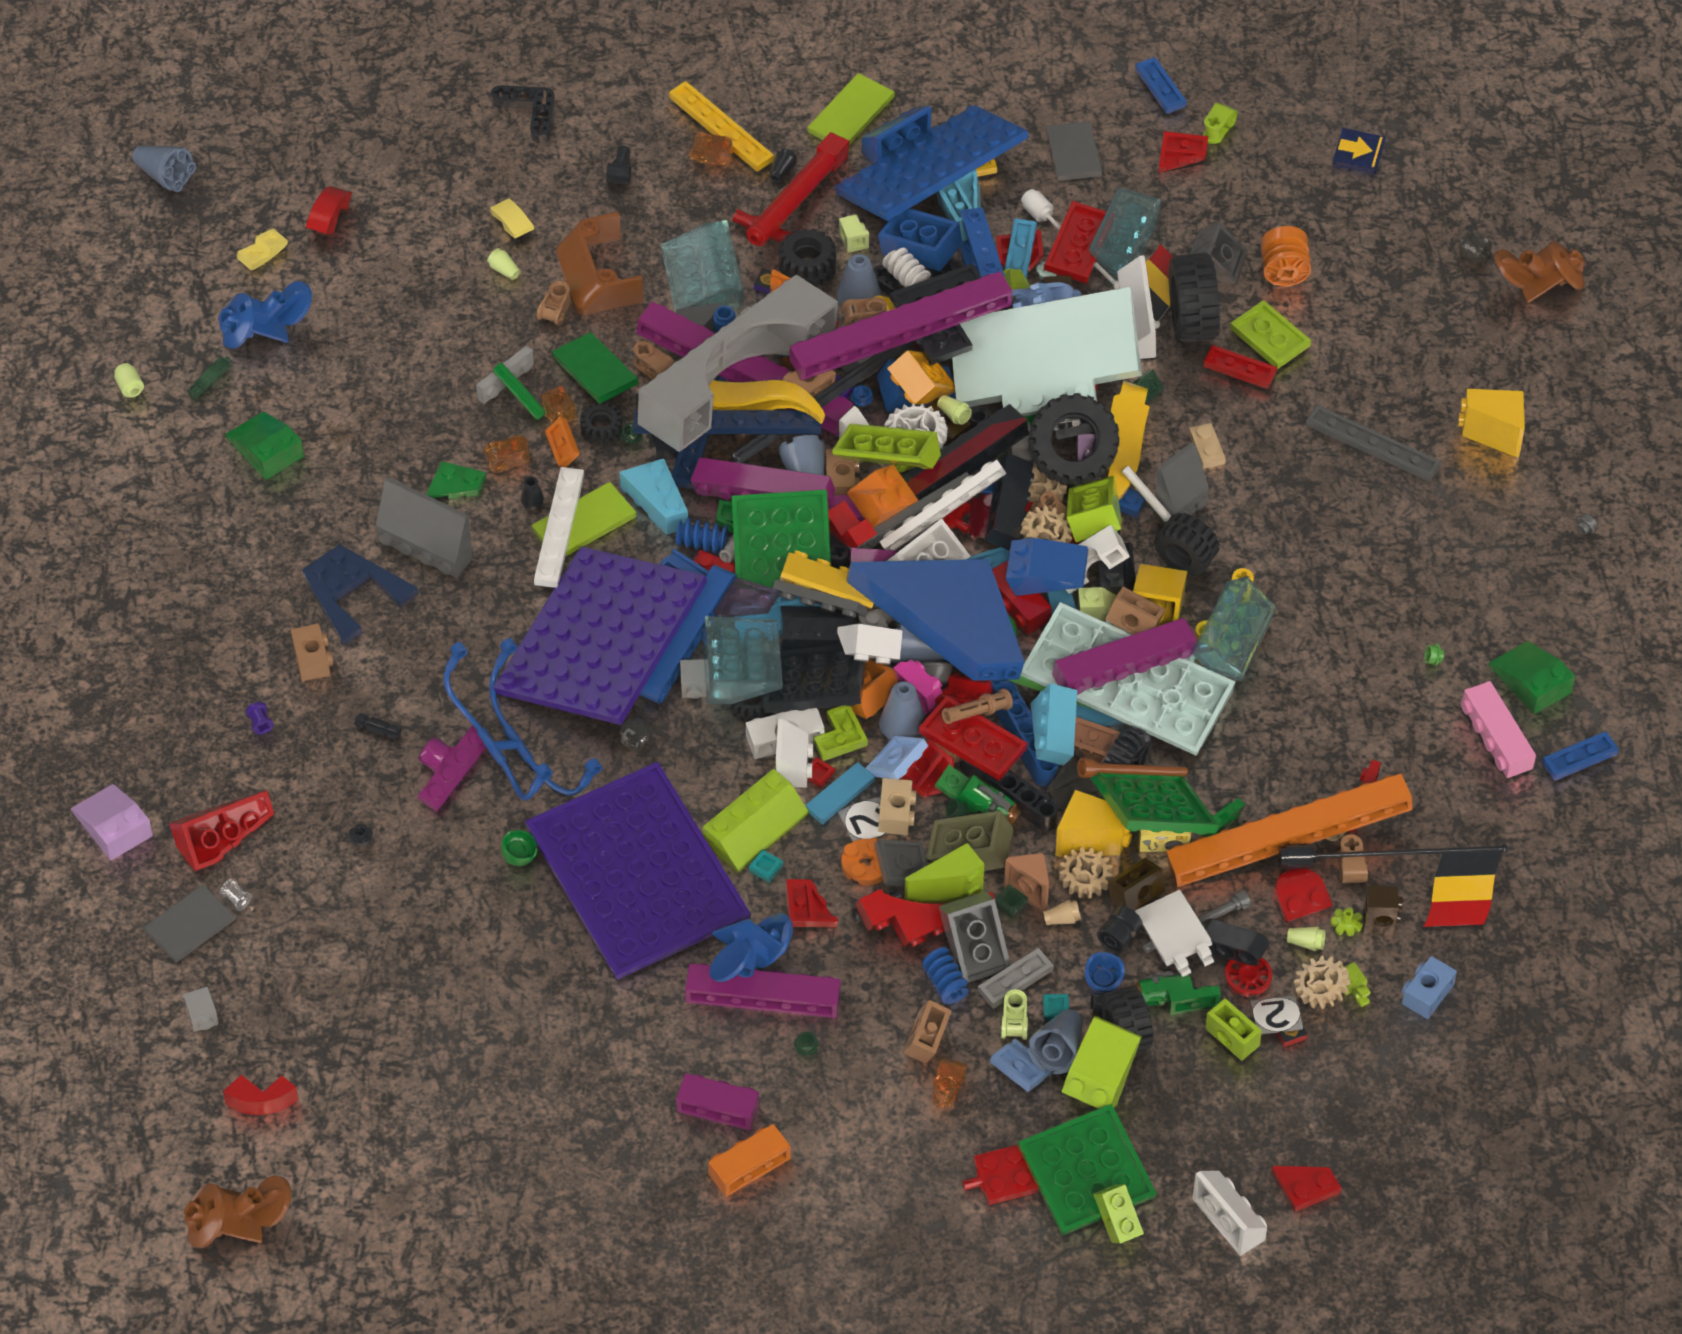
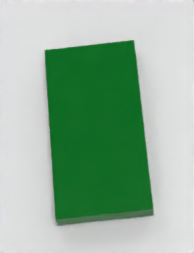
M592 332L551 351L553 358L599 404L639 384L638 378Z

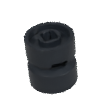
M1123 905L1117 906L1108 917V921L1097 931V938L1108 950L1122 953L1130 944L1131 938H1134L1143 927L1142 919L1132 909Z

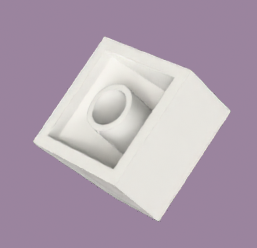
M863 624L838 627L837 633L846 655L854 656V660L868 661L869 658L876 659L877 664L890 665V661L900 660L902 630Z
M778 719L776 771L786 778L794 788H807V778H812L813 769L812 763H808V760L813 758L814 744L809 743L807 732L784 719Z

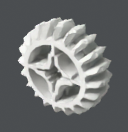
M913 403L911 407H907L904 404L902 410L896 408L894 414H890L885 423V427L923 431H930V428L933 432H937L940 449L944 447L947 441V427L944 417H941L939 411L933 412L932 406L925 408L923 403L920 407L915 406Z

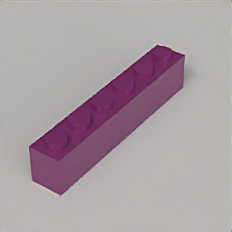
M701 457L691 478L696 494L705 497H720L725 500L732 499V496L828 490L829 508L835 493V487L830 476Z
M1185 618L1056 660L1052 676L1057 685L1077 690V695L1085 690L1093 687H1102L1114 680H1123L1134 673H1144L1152 667L1165 666L1176 659L1188 658L1194 654L1197 638Z
M689 963L685 987L686 1003L837 1018L841 979H835L831 976L816 977L803 973L796 975L781 971L767 972L755 969L752 977L745 978L736 975L726 982L718 983L710 978L709 965L705 963Z

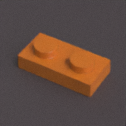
M559 417L545 430L558 466L566 468L580 455L567 419Z

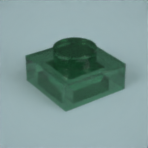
M1153 369L1147 370L1133 382V384L1148 388L1145 402H1149L1164 389Z
M1008 884L995 898V902L1000 911L1013 919L1028 904L1029 898Z

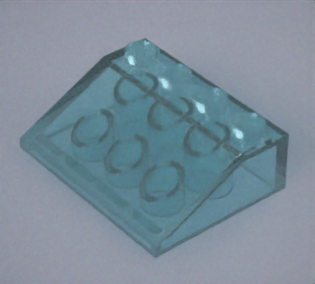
M727 220L704 223L661 244L674 309L721 303V306L726 305L731 308L744 306L743 285Z
M705 616L702 643L705 660L707 703L734 704L782 689L783 681L778 623L776 619Z

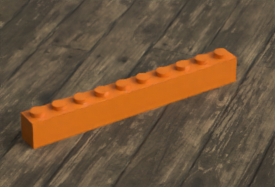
M1402 773L1389 775L1382 780L1364 783L1358 788L1340 791L1336 795L1325 799L1319 798L1312 803L1295 806L1279 814H1270L1264 819L1255 822H1246L1242 826L1231 830L1225 829L1218 834L1201 837L1185 845H1176L1166 851L1168 865L1177 887H1181L1278 855L1280 847H1285L1286 844H1311L1413 810L1412 796Z

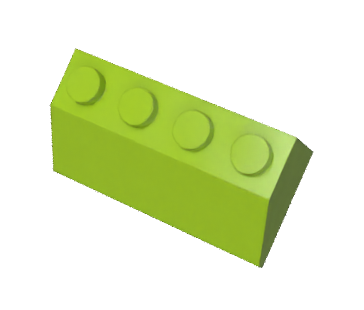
M851 423L832 450L833 455L844 460L894 464L902 467H920L922 469H933L941 456L937 432Z
M773 768L703 826V836L712 851L736 872H739L754 860L762 849L766 850L807 816L808 810L793 785Z

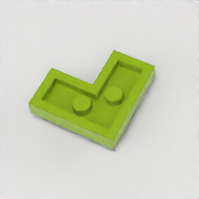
M846 705L827 711V718L833 731L813 737V743L823 761L868 746V739L851 706Z

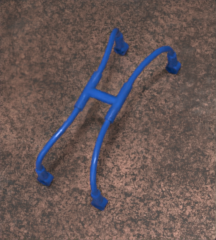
M507 638L500 644L501 651L495 660L489 684L493 709L504 728L505 734L510 739L494 741L487 730L481 727L459 701L451 688L450 673L455 669L458 661L468 653L467 648L462 642L455 643L450 649L452 654L445 665L443 681L446 692L456 707L477 730V735L498 765L502 766L517 796L524 801L531 799L539 791L543 782L555 791L568 796L577 795L584 788L588 787L594 775L602 770V765L596 758L590 759L585 764L586 771L579 781V786L571 790L565 789L550 779L553 771L548 764L544 763L538 766L535 763L532 754L521 738L504 718L493 687L496 683L500 667H503L509 655L517 650V645L513 639ZM516 749L523 760L528 762L535 771L536 776L527 794L521 791L501 750Z

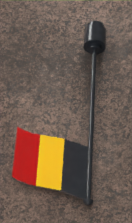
M1502 843V846L1316 853L1315 848H1311L1310 844H1286L1285 847H1280L1279 859L1280 867H1286L1287 869H1311L1312 863H1316V858L1442 853L1434 878L1430 911L1423 928L1483 925L1487 919L1491 907L1495 873L1501 855L1507 852L1508 847Z

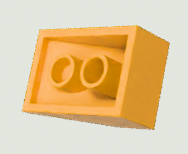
M907 350L887 368L891 373L890 378L897 386L903 388L905 391L904 396L911 404L922 405L923 403L925 405L943 395L948 396L955 393V383L940 363L930 366L923 352Z

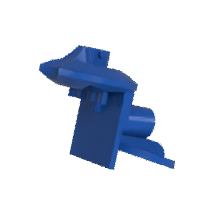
M301 281L293 282L282 293L273 291L264 302L254 299L246 293L236 294L230 299L226 307L221 309L218 317L219 329L223 333V345L229 349H236L248 337L252 338L254 333L288 343L289 339L285 325H295L306 315L312 300V291L309 285Z
M780 912L763 918L757 925L747 919L713 931L712 935L727 946L713 960L709 971L710 978L718 983L726 982L736 975L749 978L754 975L755 969L765 968L776 961L781 955H784L789 947L788 944L793 931V923L790 917Z

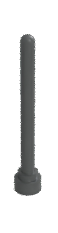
M1241 889L1233 893L1228 902L1197 918L1203 926L1207 919L1215 920L1233 910L1244 911L1251 907L1250 898L1245 890ZM1152 941L1142 946V950L1145 953H1150L1156 949Z

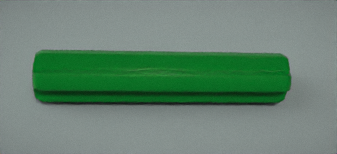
M499 363L493 368V373L536 420L541 419L546 414V410L503 363Z

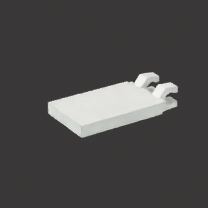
M1180 890L1135 910L1142 919L1144 930L1166 966L1174 963L1182 977L1191 973L1186 957L1196 952L1204 966L1214 962L1211 950L1209 949V946L1212 945L1211 938Z

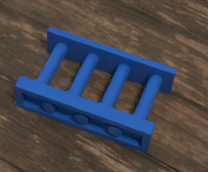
M983 207L960 210L968 240L963 241L958 248L963 265L966 266L973 263L981 278L987 274H994L999 271L1005 277Z

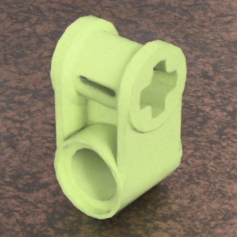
M1013 989L1008 991L1004 998L1001 1039H1005L1008 1036L1022 1037L1023 1040H1027V996L1021 990ZM1011 1004H1019L1020 1006L1012 1007Z

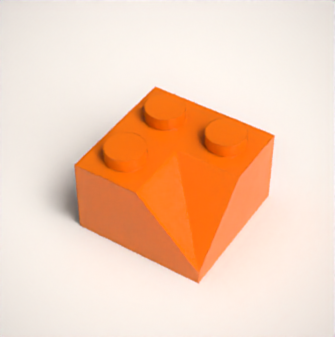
M894 464L875 470L847 492L863 518H867L873 528L918 501Z

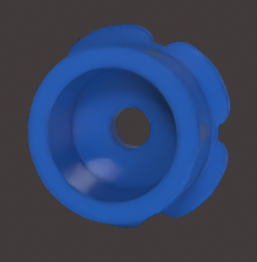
M865 385L855 387L850 395L851 401L859 407L870 405L873 401V393Z

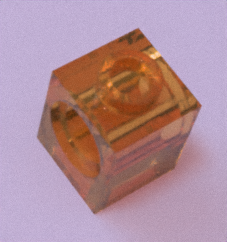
M562 385L541 394L542 407L546 410V415L552 424L559 417L567 419V422L576 419L575 403Z

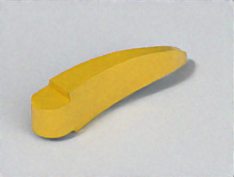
M713 380L709 385L713 393L712 410H774L793 408L809 414L820 424L823 423L825 413L818 402L802 387L788 381L723 382Z
M1124 380L1120 392L1114 396L1111 406L1114 421L1118 424L1120 442L1116 457L1106 471L1107 477H1115L1119 500L1132 484L1122 473V470L1129 466L1135 474L1137 473L1143 435L1150 408L1145 405L1148 388Z

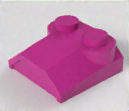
M913 660L900 662L893 668L898 682H909L914 685L924 712L928 717L935 709V698L942 693L941 682L934 675H928L924 666L917 660L915 662Z

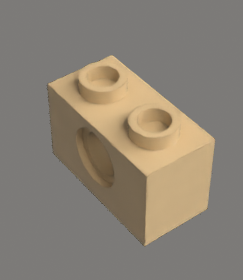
M883 778L878 832L908 835L909 826H914L915 811H910V805L916 804V791L912 790V780Z

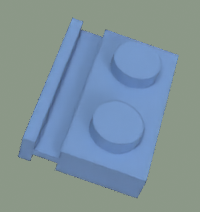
M1013 1039L1011 1044H1006L994 1053L990 1059L991 1064L1027 1092L1043 1082L1045 1077H1049L1052 1074L1051 1070L1046 1069L1043 1071L1032 1062L1028 1054V1048L1017 1039Z

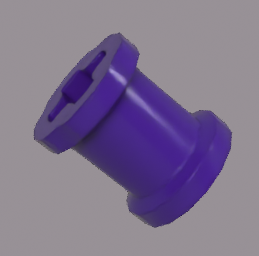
M263 702L253 703L246 709V715L248 718H251L253 723L252 729L258 735L265 734L274 727L272 720L267 715V706Z

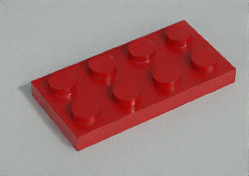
M1072 201L1045 262L1044 270L1061 276L1071 275V279L1088 283L1113 224L1115 214Z
M946 696L919 726L918 733L1000 781L1027 750L1028 743L981 715L946 724L942 718V710L961 705V703Z

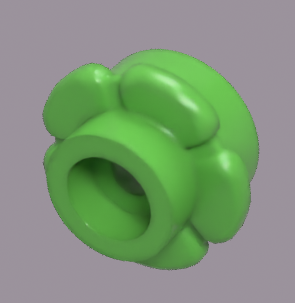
M1438 643L1427 645L1424 655L1425 663L1432 664L1433 667L1437 666L1438 663H1442L1444 649H1441Z

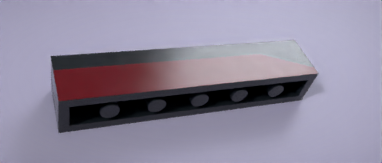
M1009 404L1003 409L997 410L994 415L985 421L978 423L976 427L967 433L960 435L958 439L949 445L940 449L941 456L933 469L915 467L905 472L902 477L919 501L966 472L969 475L985 463L1028 436L1027 419Z

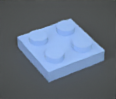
M894 736L865 769L875 777L899 779L907 773V769L912 763L922 756V752L928 747V744L923 738Z

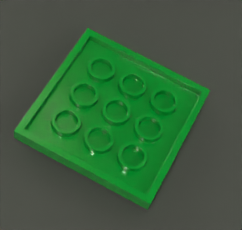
M828 490L732 496L735 569L737 574L736 588L738 592L773 589L775 580H780L789 552L794 554L795 550L807 554V559L817 561V558L831 563Z
M1097 773L1096 776L1091 778L1127 830H1150L1156 833L1172 831L1178 834L1195 832L1200 835L1217 833L1219 824L1184 776Z
M1112 1104L1028 1137L1017 1144L1062 1236L1102 1220L1093 1195L1098 1191L1116 1184H1125L1133 1206L1156 1198L1157 1193Z

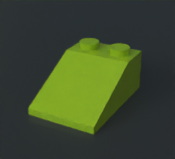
M1114 476L1069 488L1067 520L1075 542L1085 541L1110 525L1116 532L1121 529L1122 518Z
M966 843L906 877L905 900L928 904H945L981 893L984 885L985 864L970 845Z
M1094 1016L1069 1069L1062 1093L1098 1109L1112 1104L1113 1108L1117 1106L1142 1036Z

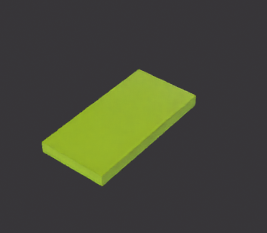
M858 73L807 127L808 133L824 140L832 132L850 140V145L895 97V92Z
M611 482L579 498L566 556L637 517L636 511ZM549 516L531 525L532 531L542 543Z

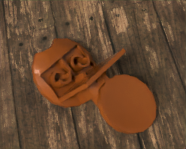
M1551 241L1547 247L1538 253H1534L1531 250L1524 251L1519 259L1508 250L1501 249L1495 253L1494 258L1499 270L1513 285L1522 288L1528 303L1558 283L1561 286L1567 283L1577 290L1584 288L1583 267L1585 261L1582 254L1576 248L1570 252L1564 245Z
M271 1176L266 1178L257 1189L249 1187L242 1193L221 1188L219 1185L211 1183L202 1186L196 1192L192 1201H188V1205L184 1209V1220L189 1228L188 1241L194 1247L204 1248L210 1245L216 1237L224 1234L257 1243L263 1242L261 1226L271 1227L276 1225L288 1210L291 1201L289 1182L283 1177Z

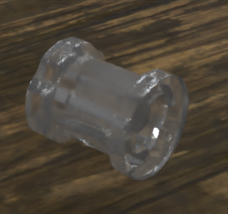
M234 878L226 881L219 891V895L233 903V907L237 911L244 910L253 898V895L249 891H244Z

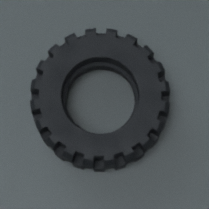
M1206 252L1175 255L1169 262V295L1176 337L1183 343L1214 340L1219 336L1220 305L1216 270L1212 256Z
M1074 393L1073 395L1063 394L1059 398L1049 400L1037 412L1029 431L1028 447L1031 452L1032 461L1038 466L1037 469L1041 473L1046 474L1049 480L1058 481L1061 485L1065 486L1067 484L1079 486L1083 483H1090L1105 474L1116 457L1120 442L1118 424L1115 423L1112 412H1109L1105 408L1106 405L1101 401L1097 402L1094 400V397L1089 395L1087 397L1081 396V393ZM1068 418H1078L1086 421L1093 428L1096 435V445L1093 452L1084 460L1076 462L1067 461L1055 452L1051 437L1054 428L1061 421Z

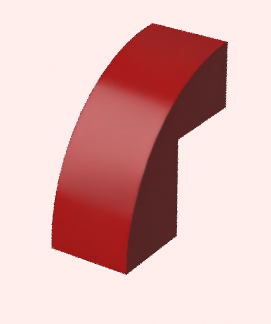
M333 186L325 188L315 201L305 228L334 235L340 208L348 209L352 192Z
M845 500L829 510L830 532L845 545L856 548L877 534L867 518L861 522L858 521Z
M240 1075L223 1091L227 1106L249 1115L273 1114L290 1107L299 1100L296 1086L282 1075L264 1092L243 1075Z

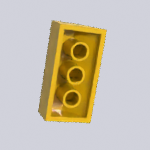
M796 550L794 554L789 552L780 581L853 600L868 608L867 611H871L874 603L847 583L846 578L849 568L840 566L837 569L831 567V563L826 560L817 558V561L807 559L808 555Z

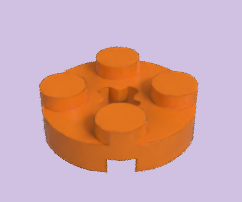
M879 838L859 839L844 847L841 865L844 875L849 880L852 878L858 881L859 885L863 886L875 885L883 881L874 846ZM863 859L872 860L868 866L865 863H860Z

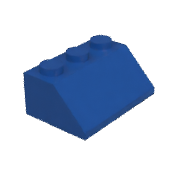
M914 107L907 112H903L892 121L884 123L873 132L867 133L862 137L861 153L874 164L880 158L895 152L897 148L912 142L914 138L930 133L931 107Z

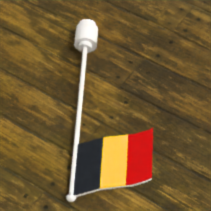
M1034 189L1028 190L1021 198L1023 208L1037 222L1049 220L1060 230L1061 226L1052 217L1054 206L1039 191ZM1159 244L1154 254L1145 261L1155 329L1160 327V319L1171 307L1169 262L1173 256L1161 244ZM1096 262L1095 267L1114 285L1115 280Z

